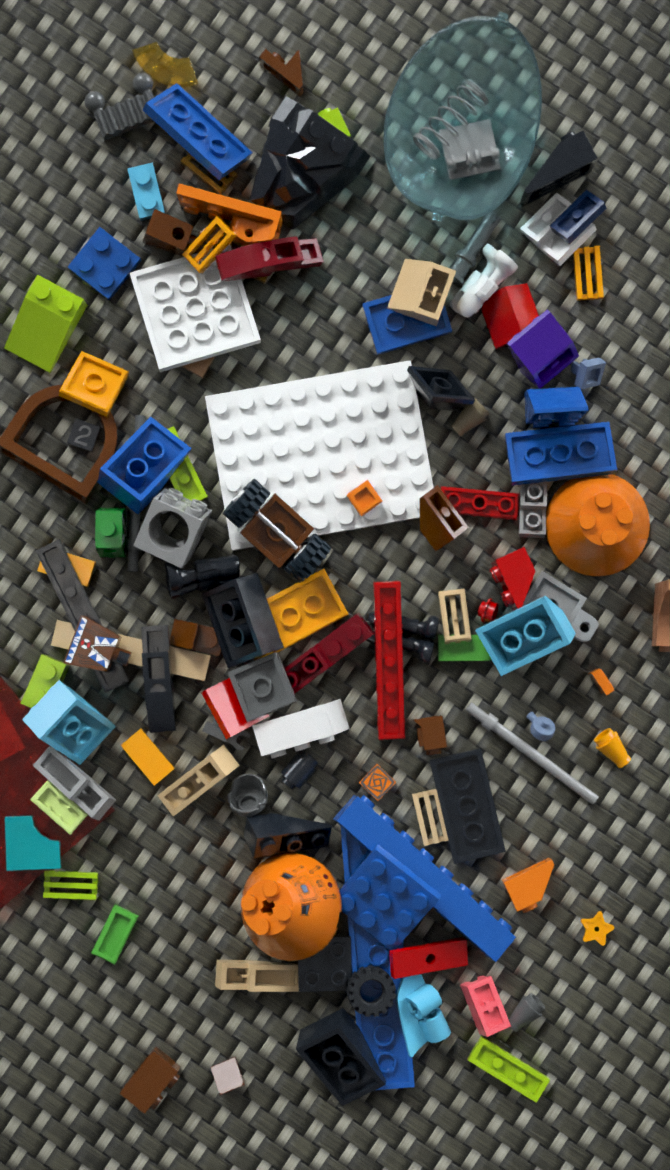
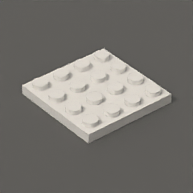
M229 244L222 253L232 250L231 245ZM211 249V250L202 258V260L199 262V265H200V264L202 263V261L212 252L213 249ZM185 257L130 273L160 372L261 343L242 280L222 282L216 259L203 274L199 273Z

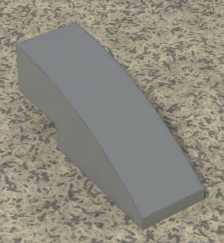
M51 746L46 749L33 765L69 800L74 801L93 819L100 820L116 801L90 776Z

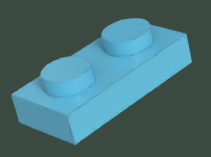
M153 162L128 168L140 221L151 219L154 209L165 213Z

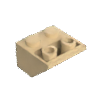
M405 259L387 309L437 326L456 270L429 261Z

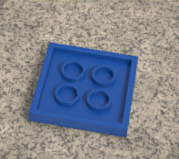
M378 844L339 890L342 912L390 950H395L441 897L438 891Z

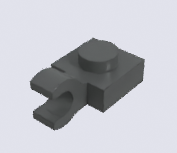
M215 719L213 723L206 721L202 730L211 736L230 743L237 750H244L245 748L238 744L237 738L240 735L249 738L251 735L244 730L226 739Z

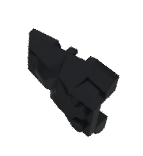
M285 96L270 118L269 133L266 143L263 145L262 160L256 172L249 200L256 205L281 211L282 223L293 230L353 182L371 156L359 147L356 141L314 111L303 107L298 102Z

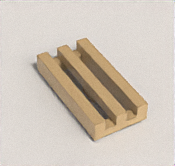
M465 589L439 591L438 597L444 643L471 642ZM455 596L460 597L464 635L459 633ZM445 597H449L454 636L449 634Z
M431 789L412 794L423 845L428 846L448 841L437 790ZM430 795H434L443 836L438 837L429 799ZM424 797L433 838L430 839L427 838L419 798Z

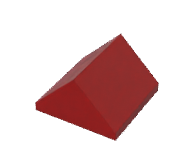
M527 283L505 286L495 291L480 308L495 350L508 346L507 343L515 334L521 332L539 316Z

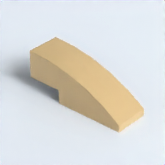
M217 960L215 986L220 990L299 992L298 964L252 960Z

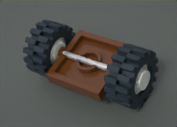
M254 478L230 502L223 515L238 528L242 527L251 518L239 533L278 568L291 556L284 565V570L301 583L327 557L326 555L329 554L331 547L316 533L308 537L314 528L276 493L265 503L270 492Z

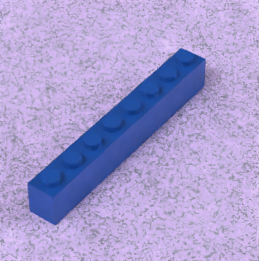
M353 795L333 820L370 853L377 844L438 891L441 897L432 908L489 959L496 962L516 938L510 932L513 928L502 918L497 921L491 915L493 910L482 900L477 903L471 897L474 893L463 883L458 886L451 880L454 875L444 866L438 868L433 864L434 857L424 848L419 851L414 847L412 843L415 840L403 830L401 833L396 831L392 827L395 824L392 819L384 813L381 815L377 814L373 810L375 805L363 795L359 798Z

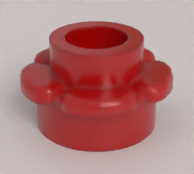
M491 598L487 602L482 601L480 604L478 616L481 617L482 623H490L497 616L499 604L492 602Z

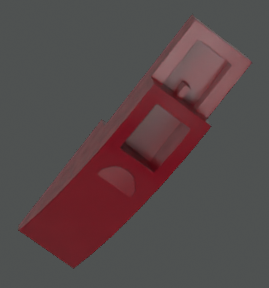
M297 236L243 246L215 257L222 282L267 277L275 271L319 267L324 262L317 238L298 240Z
M360 613L354 615L284 668L294 694L375 634Z

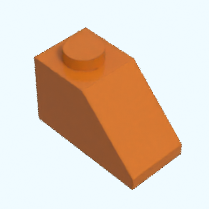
M547 858L502 879L517 912L520 910L523 913L529 912L537 907V902L542 900L554 867L552 859Z

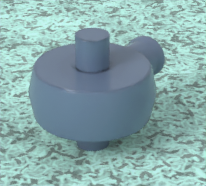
M530 712L526 716L532 722L530 731L536 739L547 741L554 736L555 724L547 717H537L534 712Z

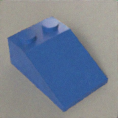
M150 417L100 468L98 484L139 515L166 484L189 454L191 448Z

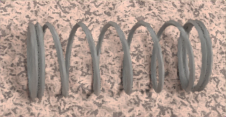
M463 80L461 86L457 87L458 97L449 96L447 98L449 107L440 106L438 108L439 117L433 116L429 118L430 128L420 127L419 133L413 135V141L416 146L428 157L437 160L440 157V152L427 137L422 135V129L433 132L442 144L447 147L450 146L449 142L433 129L431 119L442 121L453 135L459 136L458 131L451 124L443 120L440 114L442 108L450 110L459 122L468 126L467 120L452 109L449 103L450 98L460 100L471 114L478 115L474 107L460 97L459 88H462L465 94L476 104L486 106L489 103L485 92L474 82ZM470 91H472L473 93H475V94H476L478 97H480L483 101H481V100L478 99L476 96H474ZM418 138L421 139V140L424 142V144L426 145V147H427L429 150H427V149L421 144V142L418 140Z

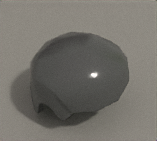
M243 774L231 782V790L227 797L233 813L241 817H252L264 810L268 801V792L260 777L254 774Z

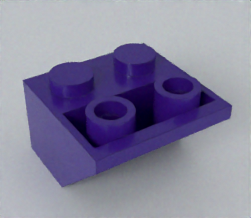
M548 310L537 316L507 343L520 372L538 389H541L579 357L574 342Z

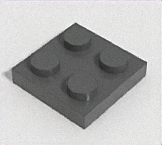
M278 652L271 653L228 672L247 722L297 702Z

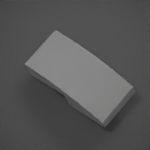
M547 482L520 485L519 537L545 538Z

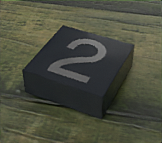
M75 419L67 443L93 452L101 427Z

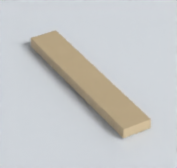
M57 620L51 646L69 649L75 633L71 623ZM120 635L122 638L118 647L132 652L129 664L143 667L142 639ZM170 646L172 674L202 681L206 680L211 659L210 655Z

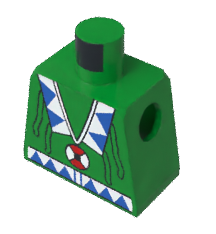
M99 508L96 510L95 548L99 557L126 558L127 508Z

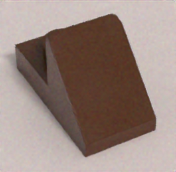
M265 49L259 56L260 66L300 97L303 94L300 50L285 65V60L278 53H270Z
M174 619L170 645L220 656L221 648L214 628Z

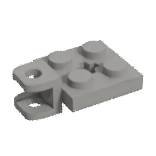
M541 571L529 590L523 606L541 597H548L550 600L555 601V604L565 613L576 633L574 639L580 642L589 641L598 628L599 623L593 616L581 609L587 598ZM581 624L588 626L586 633L580 630Z

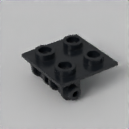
M351 936L333 937L329 944L319 953L312 957L298 960L299 992L346 991V987H348L347 982L352 977Z

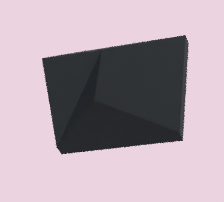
M416 366L408 367L407 371L413 385L429 409L451 411L474 404L475 399L451 370Z

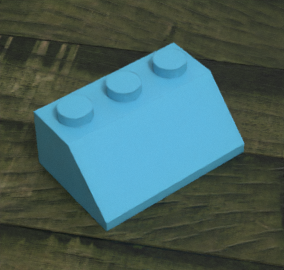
M546 596L475 630L501 676L571 644L576 634L563 610Z

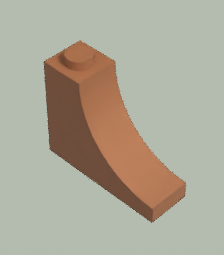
M670 579L655 583L652 646L659 647V652H670Z

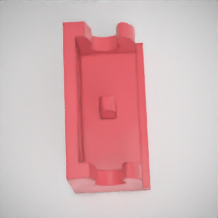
M479 976L473 982L468 981L460 984L480 1035L489 1037L511 1027L491 976Z

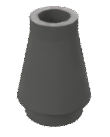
M530 993L528 996L524 995L508 1018L511 1025L510 1028L515 1032H518L521 1028L543 1015L542 1011L545 1010V1006L533 993Z

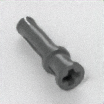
M491 210L486 211L485 216L463 250L455 253L456 258L449 267L456 270L452 283L463 286L465 282L463 279L470 268L475 267L477 255L497 224L501 221V217L497 216L495 212Z

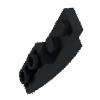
M169 625L141 627L142 666L149 732L176 731Z

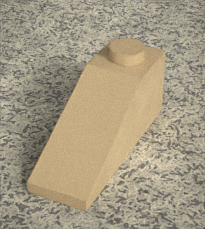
M222 745L157 796L172 816H175L240 765L225 745Z

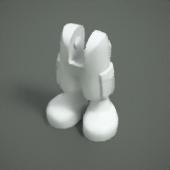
M488 243L483 248V254L487 259L485 269L482 273L477 270L473 271L450 302V307L455 312L467 318L476 314L483 306L482 304L499 288L498 285L508 276H511L518 268V265L501 250L497 251Z

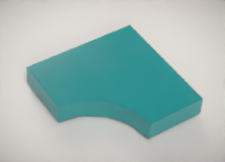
M33 815L5 817L7 871L61 868L60 841L52 840L42 835L35 826Z

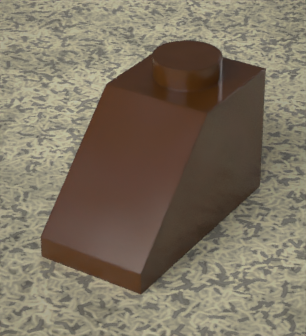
M438 485L419 498L420 531L435 551L451 542L469 528Z

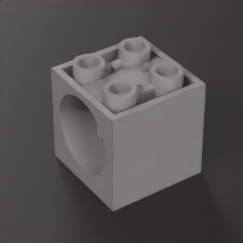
M164 489L153 498L133 546L182 568L193 557L213 510L208 509L207 504L200 500L193 499L191 501L183 497V493L176 489ZM173 511L181 515L188 525V539L176 540L169 537L161 527V513Z

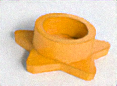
M598 911L591 919H581V923L585 928L583 941L596 940L600 945L604 946L606 944V934L614 930V925L604 921L601 911ZM599 927V931L596 932L594 928Z

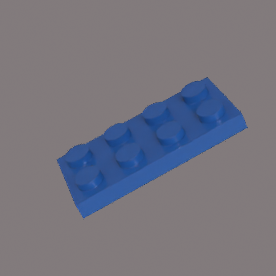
M178 83L146 102L143 111L218 180H221L249 160L253 153Z
M609 422L505 433L512 486L617 473Z

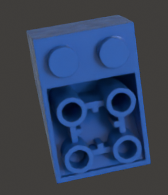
M580 387L529 389L524 393L526 425L533 424V428H547L551 423H559V427L574 426L588 411V405Z

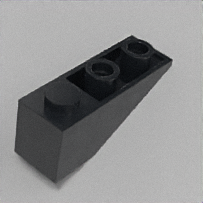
M269 813L247 817L244 838L253 857L258 858L328 847L332 826L331 824Z

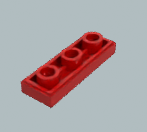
M441 486L442 492L459 515L517 520L519 494ZM475 499H481L484 503L483 507L475 506Z
M464 937L389 950L391 977L394 979L468 965L467 939Z

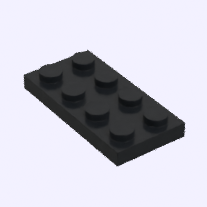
M481 748L429 760L454 864L506 852Z

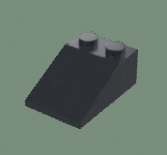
M572 131L560 139L561 142H559L525 188L520 201L522 207L591 173L598 157L584 131L577 134Z
M344 1008L300 1030L296 1051L342 1106L386 1085V1080L360 1028Z

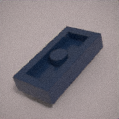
M586 190L549 226L552 232L568 244H571L607 209L605 202Z

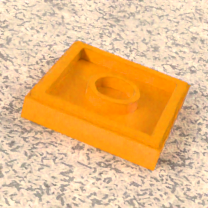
M81 351L59 390V396L107 417L129 376V371Z

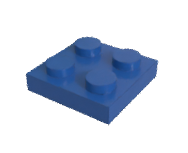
M99 227L69 264L68 269L110 301L142 260Z

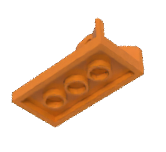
M179 183L176 194L180 207H184L183 210L190 214L198 215L199 212L209 214L208 217L213 220L216 216L221 217L222 220H231L230 229L237 234V237L234 239L236 242L247 246L279 239L283 226L281 211Z

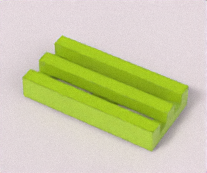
M44 871L43 898L97 899L98 872ZM51 877L92 878V883L51 882ZM50 887L92 889V893L50 892Z

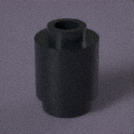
M302 750L300 754L296 753L280 772L284 776L281 781L292 790L295 787L301 790L317 771L315 768L319 763Z

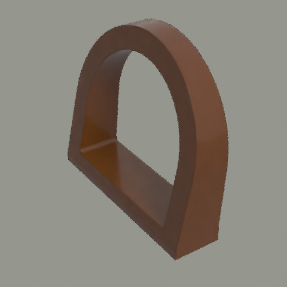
M62 385L44 388L29 397L19 408L0 437V452L87 505L99 486L100 468L116 453L117 428L111 411L107 417L92 411L99 418L103 426L105 443L93 467L85 479L79 482L17 444L37 412L52 403L69 401L59 396V390Z

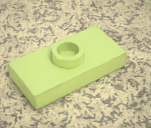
M49 780L30 799L70 835L88 816L82 808L74 801L69 800Z

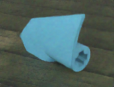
M421 974L401 978L396 994V1003L408 1055L413 1057L426 1042H440L451 1034V1030L442 1011L439 1009L442 999L437 990L430 984H426Z

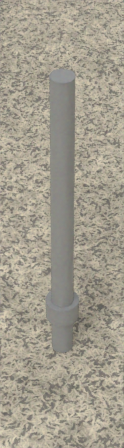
M472 702L468 705L465 711L479 720L482 727L488 731H494L592 805L596 802L599 796L500 724L497 717L491 713L487 714Z

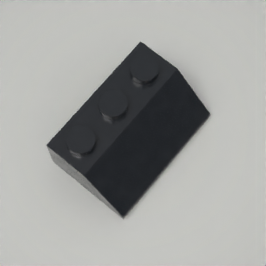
M258 573L236 578L202 593L227 668L284 648Z

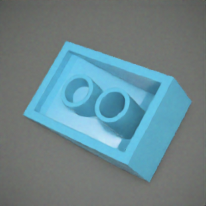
M60 680L48 690L47 694L22 719L39 739L79 765L116 727L91 704Z

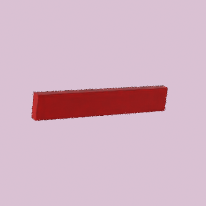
M373 582L378 739H405L401 582Z

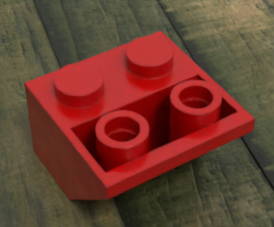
M525 547L494 560L491 563L492 568L489 569L494 582H500L504 592L500 593L506 608L511 606L512 611L523 606L536 572Z

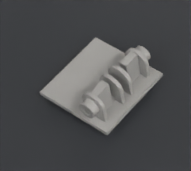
M490 119L469 123L468 126H455L454 128L458 131L459 136L453 135L447 128L439 130V134L450 144L449 147L442 144L450 180L501 170L499 149L496 148Z

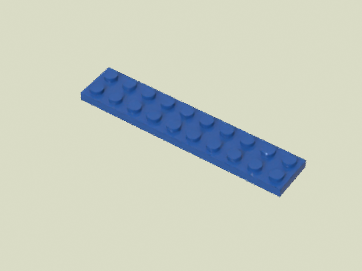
M341 827L346 883L370 852ZM348 917L349 936H351L352 973L354 971L357 972L361 967L365 968L368 965H372L373 967L382 968L391 977L390 949ZM403 941L396 949L403 948ZM392 978L396 987L395 994H397L401 978ZM375 980L366 981L360 989L362 999L368 1002L376 1001L382 994V986ZM396 998L393 1000L392 1007H389L386 1013H380L376 1017L374 1015L368 1017L355 1010L356 1024L360 1028L386 1080V1085L376 1090L415 1087L413 1059L408 1055Z

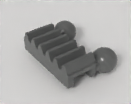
M139 73L133 79L134 89L142 95H135L133 99L127 98L123 103L117 102L112 107L107 106L105 110H103L105 98L101 93L92 91L86 95L84 100L85 106L94 113L104 141L155 122L143 111L146 102L154 98L151 91L153 79L149 74Z

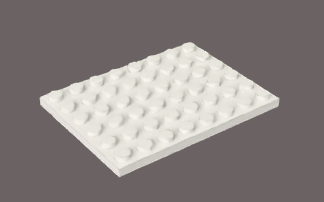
M411 360L205 396L224 509L255 478L270 492L265 503L276 493L314 528L308 537L315 533L321 536L420 518L419 498L434 487L417 392L407 371L408 367L412 366ZM368 480L383 502L361 517L346 495ZM226 517L232 551L253 548L254 546L239 533L251 518L242 527L238 528Z

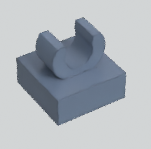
M601 358L583 359L580 364L573 361L571 372L577 375L574 385L580 387L581 390L600 385L606 362Z

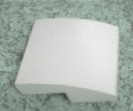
M556 193L520 230L544 254L561 266L597 229L595 224L591 223L571 244H568L552 232L549 225L572 204Z

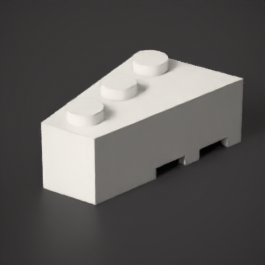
M341 699L252 726L261 756L270 754L271 758L287 754L286 749L294 747L295 751L311 747L309 742L318 740L319 744L335 740V734L350 729Z

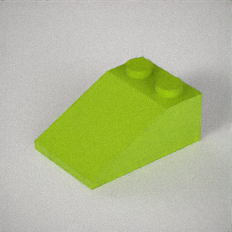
M37 275L23 300L4 349L51 373L88 305L83 298Z

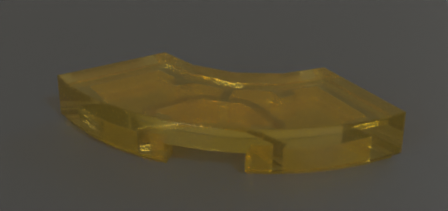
M157 42L132 50L140 67L156 81L169 86H173L176 83L181 87L198 85L190 58L178 59L171 57L161 50Z

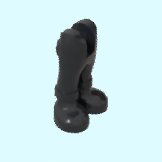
M367 612L365 620L374 623V612ZM433 615L427 621L419 622V619L402 616V631L436 639L440 617ZM375 634L366 641L375 645ZM402 635L403 650L410 653L415 651L419 654L421 663L429 665L435 642Z

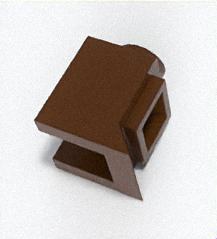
M443 716L412 719L420 726V728H417L419 747H423L426 755L442 753L441 748L447 747Z

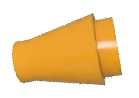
M608 728L596 736L594 742L597 744L596 749L614 762L618 768H622L630 762L631 758L616 731L613 732L611 728Z

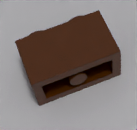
M155 1046L124 1085L120 1094L144 1114L149 1108L154 1110L163 1099V1096L160 1094L166 1086L171 1089L180 1078L177 1074L180 1065Z

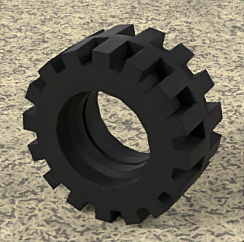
M368 965L365 968L361 967L357 972L354 971L352 973L351 979L349 978L347 982L346 992L350 1004L358 1013L368 1017L370 1015L376 1017L380 1013H386L387 1009L392 1007L393 1000L396 998V987L392 978L380 967H373L372 965ZM369 980H375L382 986L380 998L373 1002L365 1001L360 995L361 986Z

